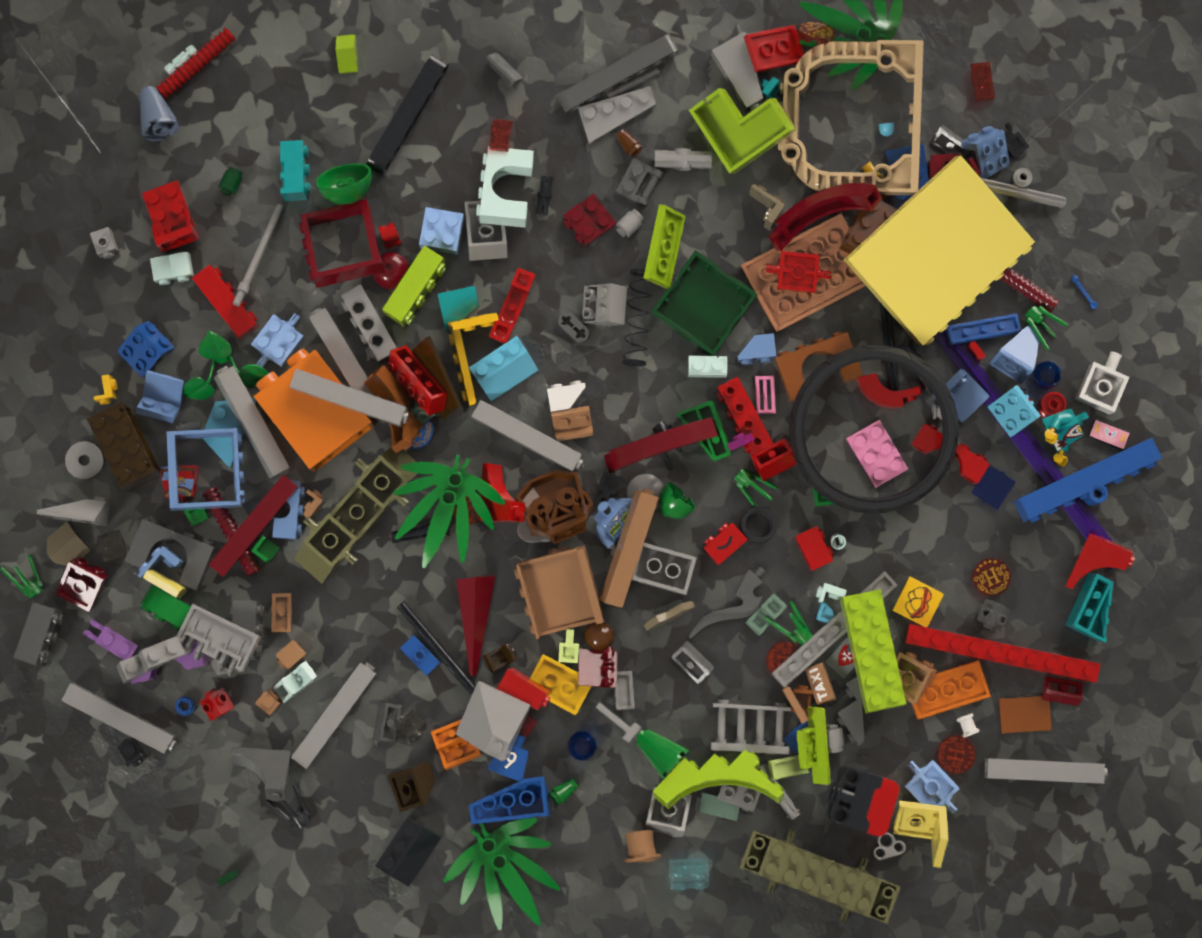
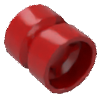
M1050 392L1040 398L1038 401L1039 405L1037 406L1039 407L1038 412L1041 417L1046 418L1066 409V400L1062 394Z

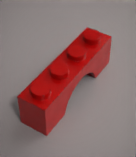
M924 423L910 445L927 455L933 450L940 449L942 434L937 431L938 428L936 426ZM963 443L957 444L955 456L960 465L959 475L976 485L981 480L990 463L987 462V458L979 453L975 455L970 452L971 448Z

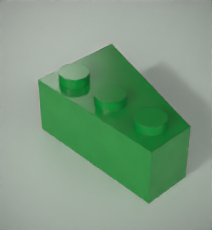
M712 400L676 414L684 425L712 417L718 436L699 444L714 462L733 456V452L730 451L727 445L729 441L715 403Z

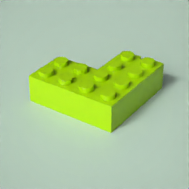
M719 88L706 97L707 101L702 100L689 109V112L730 174H736L797 131L775 98L768 99L743 117L727 91Z

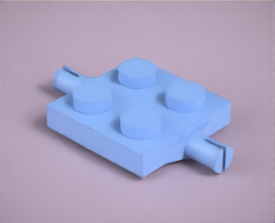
M294 313L287 322L274 314L251 343L262 355L255 365L264 367L269 360L281 367L284 366L305 338L294 327L301 318Z
M913 760L906 765L914 775L904 787L919 803L945 806L951 814L958 810L950 800L960 788L934 760H931L922 768H919Z

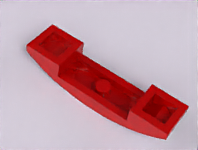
M518 267L498 315V321H495L489 338L504 344L508 342L536 274Z

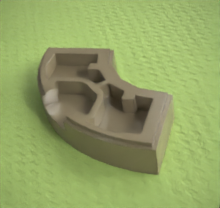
M693 601L679 604L653 617L644 624V627L648 631L664 625L695 608Z

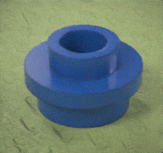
M184 696L176 701L175 709L178 714L188 716L193 713L195 703L190 697ZM185 702L189 705L187 710H184L182 708V705Z

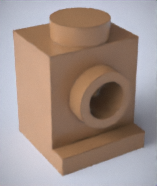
M270 688L268 691H264L255 704L268 715L273 716L283 702Z

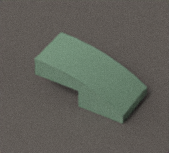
M773 593L745 623L760 636L770 625L764 618L767 616L774 621L786 609L787 605Z
M702 792L698 812L737 821L740 807L718 800V796Z

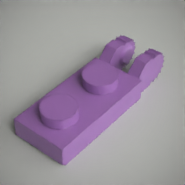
M91 620L90 624L102 630L99 637L89 630L83 632L84 635L94 640L95 643L123 660L131 658L139 647L107 626L101 625L95 620Z

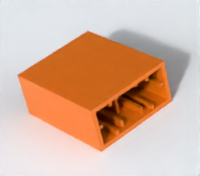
M303 348L287 360V364L290 366L289 370L279 377L275 372H271L256 384L260 392L254 395V398L307 467L315 473L375 426L364 414L292 390L289 387L296 369L342 384L316 350L309 354Z

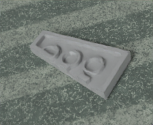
M649 86L579 107L578 111L589 145L600 137L609 134L610 131L626 124L627 121L656 106Z

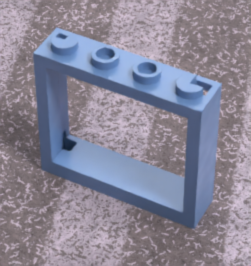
M237 428L167 432L171 511L241 507V502H245L244 490H241L240 483H244V473L240 471L239 465L243 464V453L239 452V445H242V433H238ZM232 437L235 500L179 503L176 440Z

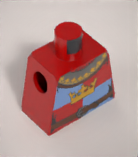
M196 465L177 466L179 503H186V498H195L199 476V467ZM168 466L159 467L165 498L169 499Z

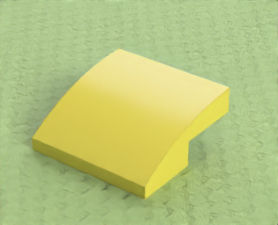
M154 569L146 571L143 577L179 599L188 592L187 588Z

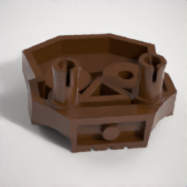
M553 470L529 480L515 497L516 501L525 503L524 515L531 535L543 536L551 540L553 544L569 539V537H574L576 534L586 532L588 518L592 511H594L593 502L588 492L582 490L578 472Z

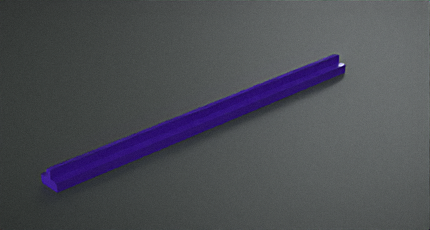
M946 331L937 332L933 337L958 370L964 369L989 394L990 397L983 403L989 410L988 406L1003 396L964 343L949 346ZM1027 427L1012 437L1008 435L1045 486L1065 478ZM1080 497L1074 499L1075 503L1066 508L1061 505L1086 540L1090 532L1112 541Z

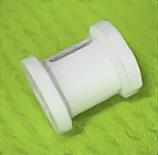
M973 713L956 719L957 722H960L963 729V737L980 731L979 728H976L972 719Z

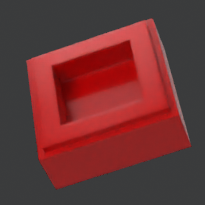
M975 341L967 346L977 362L986 356Z

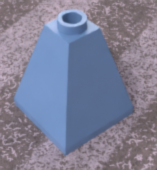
M1025 327L1003 346L989 362L991 366L1020 384L1033 372L1040 340L1032 327Z

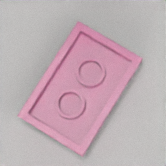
M880 420L846 438L874 489L908 470Z

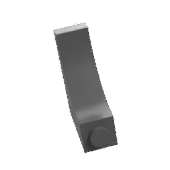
M232 747L233 765L246 767L261 778L265 785L266 800L286 801L292 763L291 751Z

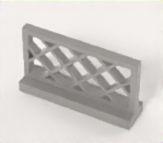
M600 702L596 706L597 709L626 731L622 738L628 743L641 728L635 722L629 727Z

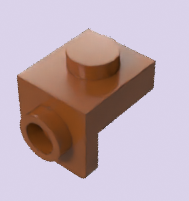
M797 685V688L792 689L804 712L807 713V707H811L812 690H808V686Z

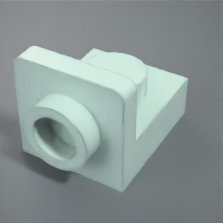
M824 583L822 587H818L815 597H818L817 602L822 603L825 593H828L829 598L839 600V598L845 597L847 590Z

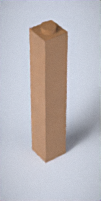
M643 488L642 491L635 490L600 596V600L604 603L620 608L623 607L659 498L653 495L654 491L646 488Z

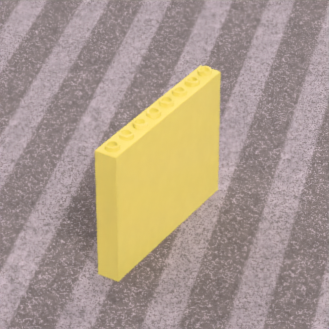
M960 155L955 156L853 250L844 261L918 345L927 346L935 339L933 336L937 332L941 333L949 326L947 323L951 319L955 320L962 314L961 310L965 306L969 307L976 301L975 297L979 293H985L990 288L989 284L993 280H999L1004 275L1003 271L1007 267H1013L1018 262L1017 258L1021 254H1027L1032 249L1031 245L1035 241Z

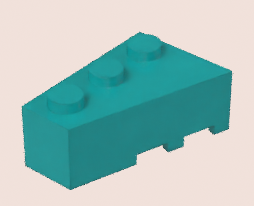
M303 140L280 141V164L282 173H280V179H282L280 194L285 202L308 200V194H311L310 183H307V176H310L309 164H306V157H309L308 146H305Z
M1088 573L1065 625L1098 642L1106 643L1107 624L1109 625L1108 613L1109 606H1111L1114 582L1097 573Z

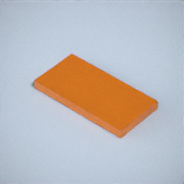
M980 660L936 673L929 688L925 689L918 705L912 704L917 720L991 697Z

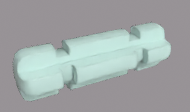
M189 45L185 52L182 51L172 60L171 64L168 63L164 67L166 72L174 74V70L179 66L182 67L183 62H188V58L192 57L193 54H197L195 47Z

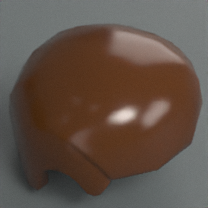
M596 622L590 623L584 631L585 641L593 650L604 651L606 647H611L615 641L614 631L606 622L596 624Z

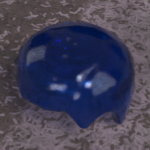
M1043 361L1034 367L1032 377L1033 382L1038 387L1047 390L1059 384L1062 374L1060 367L1056 363Z
M577 731L570 736L567 742L568 752L575 760H589L594 756L597 749L596 740L588 731Z

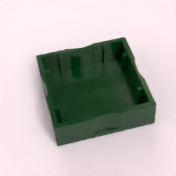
M695 250L679 272L672 286L666 290L651 311V316L706 355L715 356L758 294L736 278L724 273L715 263Z

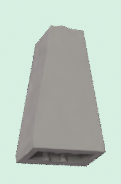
M744 31L714 48L711 56L744 111L747 112L749 110L753 111L760 106L763 96L757 73L754 71L743 38L746 35Z

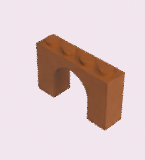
M842 331L832 334L830 339L824 340V338L813 341V345L806 346V344L796 347V351L789 353L787 350L777 354L778 357L775 358L774 362L790 403L795 401L796 395L804 383L802 375L804 360L814 354H824L832 357L837 353L853 348L848 332L842 334ZM859 362L838 370L843 384L863 376Z

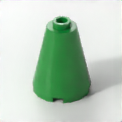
M649 729L646 731L642 730L636 737L637 746L663 780L684 758L687 759L685 757L686 754L690 755L688 749Z

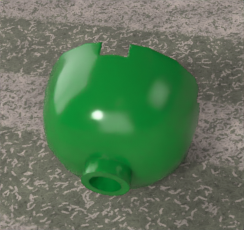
M667 482L658 493V505L661 508L659 511L666 518L670 516L673 519H682L688 516L696 506L690 497L687 499L683 495L685 492L672 482Z

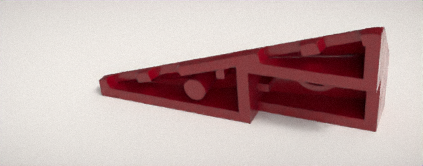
M495 575L457 579L470 676L477 675Z

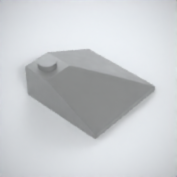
M94 496L93 500L86 499L37 510V514L52 519L107 526L110 503L105 502V498Z
M478 681L456 731V735L484 753L501 761L506 760L511 753L531 705Z

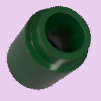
M229 167L218 186L221 189L220 193L228 197L236 195L243 180V173L236 168Z

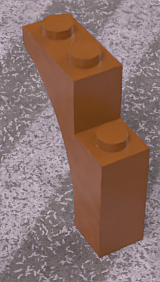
M382 365L370 374L364 384L374 396L405 406L408 409L409 417L406 424L403 423L401 427L390 424L392 434L391 448L397 453L402 449L404 451L413 444L412 440L420 434L418 431L422 424L409 410L410 403L414 398L409 395L408 391L391 372Z

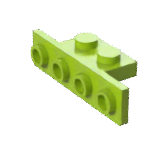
M807 707L808 727L797 730L800 769L812 767L813 783L829 785L831 784L825 709Z

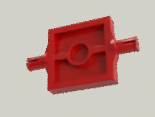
M781 251L778 266L766 265V273L777 274V290L815 294L819 278L831 279V271L820 270L818 254Z

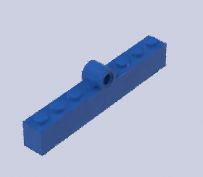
M1150 438L1015 500L1014 504L1023 523L1028 520L1033 523L1041 519V514L1047 513V515L1059 511L1057 507L1061 505L1066 508L1074 504V499L1078 497L1081 500L1084 499L1086 504L1095 506L1106 500L1108 496L1107 484L1113 482L1116 485L1124 481V476L1128 474L1130 477L1141 473V468L1146 467L1148 470L1157 466L1156 461L1162 459V456L1153 438Z

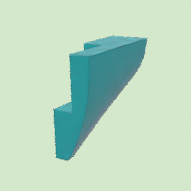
M475 286L438 294L446 331H450L448 322L465 319L469 313L480 307Z

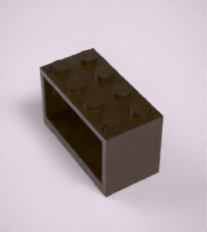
M121 401L87 418L121 489L130 492L161 477L158 462L130 406Z

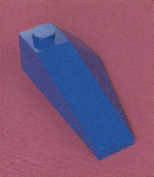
M545 777L523 779L469 805L471 824L551 815L550 797Z

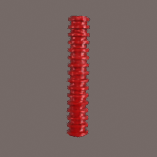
M223 28L224 31H220L218 36L215 35V39H210V43H206L205 47H201V51H196V55L193 54L191 59H187L188 62H183L182 67L179 66L178 70H174V74H169V78L166 77L164 82H160V86H156L160 94L168 99L169 95H173V91H177L178 87H182L181 84H186L187 79L190 80L192 75L195 76L196 72H200V68L203 69L205 64H209L208 61H213L214 56L217 57L218 53H222V49H227V45L230 46L232 41L235 42L234 35L227 28Z

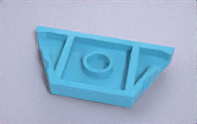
M252 398V400H253V402H254V404H255V406H256L257 400H256L255 398ZM216 401L204 430L237 428L238 433H242L243 440L245 434L227 401ZM232 437L203 439L224 463L232 468Z

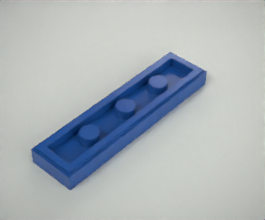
M1015 313L949 325L945 331L949 346L1017 334L1022 331L1018 314Z

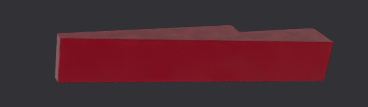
M283 474L213 558L209 566L224 578L299 489L298 486Z

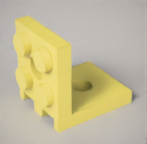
M899 801L893 825V834L931 839L933 867L941 868L948 842L946 807ZM914 818L920 819L917 822L911 821Z

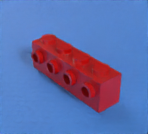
M209 264L192 279L235 335L242 340L259 327L256 323L258 319L252 311L249 313L244 307L247 305L243 300L240 307L233 305L236 297L233 294L235 289L229 281L225 283L221 279L224 275L218 267L213 268Z
M405 345L390 350L387 363L388 370L395 375L409 395L416 400L419 407L428 416L445 410L448 393L408 346Z
M736 377L717 387L716 397L720 404L724 403L727 408L724 410L729 420L732 419L736 425L733 427L737 435L743 433L744 436L752 434L754 441L743 446L746 453L753 455L772 445L773 442L739 378Z

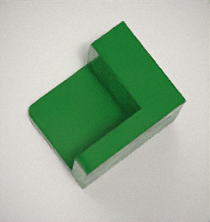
M262 536L251 551L270 564L281 548L267 537Z

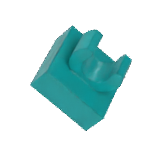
M774 77L769 82L762 79L759 83L766 100L776 98L780 93V81Z

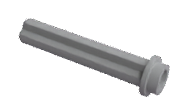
M764 763L761 765L758 771H764L769 776L768 780L773 784L776 782L781 786L778 779L771 780L768 764ZM783 789L784 799L780 802V805L787 814L786 818L793 820L800 815V809L795 807Z

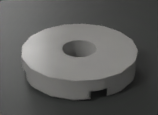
M87 441L78 442L67 451L65 465L68 472L74 477L82 480L92 479L102 471L104 455L94 443ZM84 455L90 458V462L86 466H82L80 463V459Z

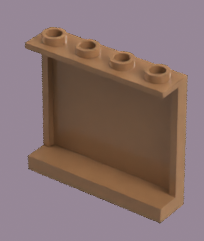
M585 545L517 562L514 572L516 579H520L521 582L519 587L522 598L525 597L527 604L524 605L525 612L531 618L532 623H529L532 635L535 634L536 639H539L542 635L594 622L596 624L604 623L605 618Z

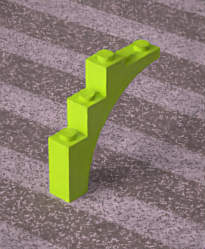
M744 750L730 766L723 756L718 757L716 754L700 770H698L699 767L695 762L684 758L654 789L653 795L654 798L669 810L685 796L711 786L738 785L754 789L767 795L778 804L784 799V792L778 783L775 782L773 784L768 780L769 776L764 771H758L760 768L759 757L753 752L749 753L747 750Z

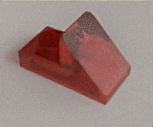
M499 119L492 121L489 150L509 151L513 121Z

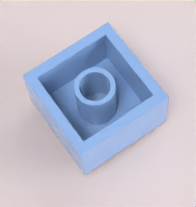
M426 207L419 241L420 248L422 249L425 245L432 251L458 255L465 219L464 214Z

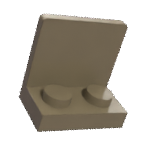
M753 184L749 195L769 208L763 220L765 221L764 227L770 231L775 221L782 214L785 204L780 197L768 194L767 189L763 186Z

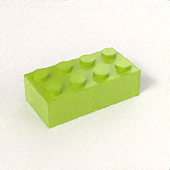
M425 245L423 246L382 310L385 316L404 328L407 324L410 325L415 318L414 313L416 309L422 308L426 301L424 297L427 293L433 291L436 286L434 282L438 276L441 278L446 271V263L442 256Z

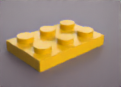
M544 654L541 656L530 679L551 691L549 695L551 698L550 702L574 715L579 711L591 686L578 685V672Z

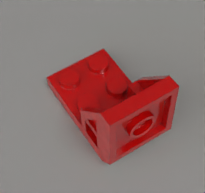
M178 180L142 193L153 223L154 241L163 253L199 240Z

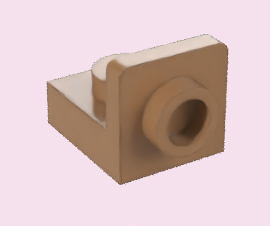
M308 489L306 493L313 497L314 500L313 502L309 501L305 505L303 515L313 519L325 502L322 500L324 496L314 489L311 492Z

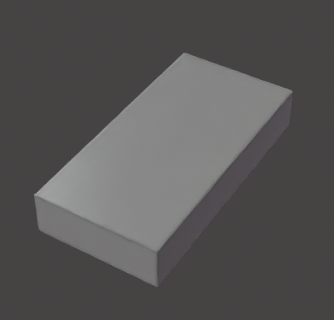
M632 671L617 672L616 689L614 688L615 711L635 709Z

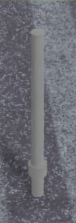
M277 204L245 277L237 287L238 292L233 301V305L240 307L245 294H248L249 284L282 214L284 206Z

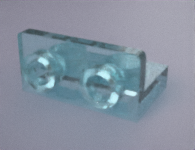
M708 858L669 860L670 889L683 891L686 888L702 890L705 887H709Z

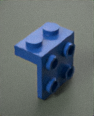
M147 321L134 328L118 349V353L141 377H144L146 372L150 371L161 357L171 353L175 347L157 330L154 324Z

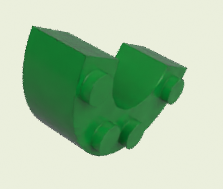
M151 584L140 602L142 604L141 609L148 613H155L154 618L163 623L165 620L172 623L170 627L178 632L191 608L187 603L154 584Z

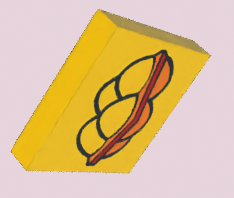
M909 576L892 611L922 627H928L944 594Z

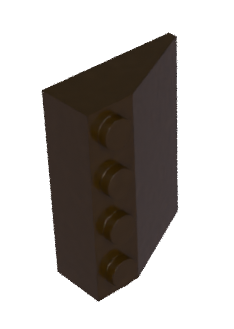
M428 336L412 352L448 393L445 410L436 413L438 419L442 418L446 422L465 412L431 337Z

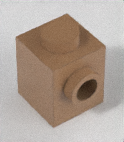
M292 640L276 654L278 657L276 661L283 669L291 670L308 654L296 640Z

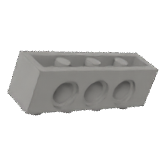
M360 284L342 294L343 301L340 303L345 312L350 311L353 316L349 318L355 328L359 327L362 333L359 336L364 345L368 343L371 350L368 352L373 361L377 360L381 364L389 359L390 350L397 347ZM357 305H364L363 312L356 313L354 311ZM366 321L374 323L373 327L369 330L364 329ZM376 337L383 339V343L380 346L373 345V340Z

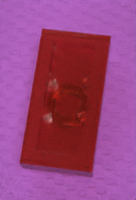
M990 61L972 63L970 69L975 102L994 100L995 94Z

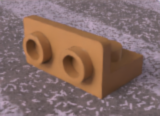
M589 406L551 412L556 441L585 438L593 435Z

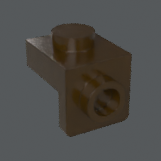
M509 643L483 655L491 673L517 660L515 650Z

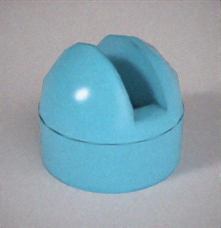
M894 123L879 124L880 133L883 136L892 135Z

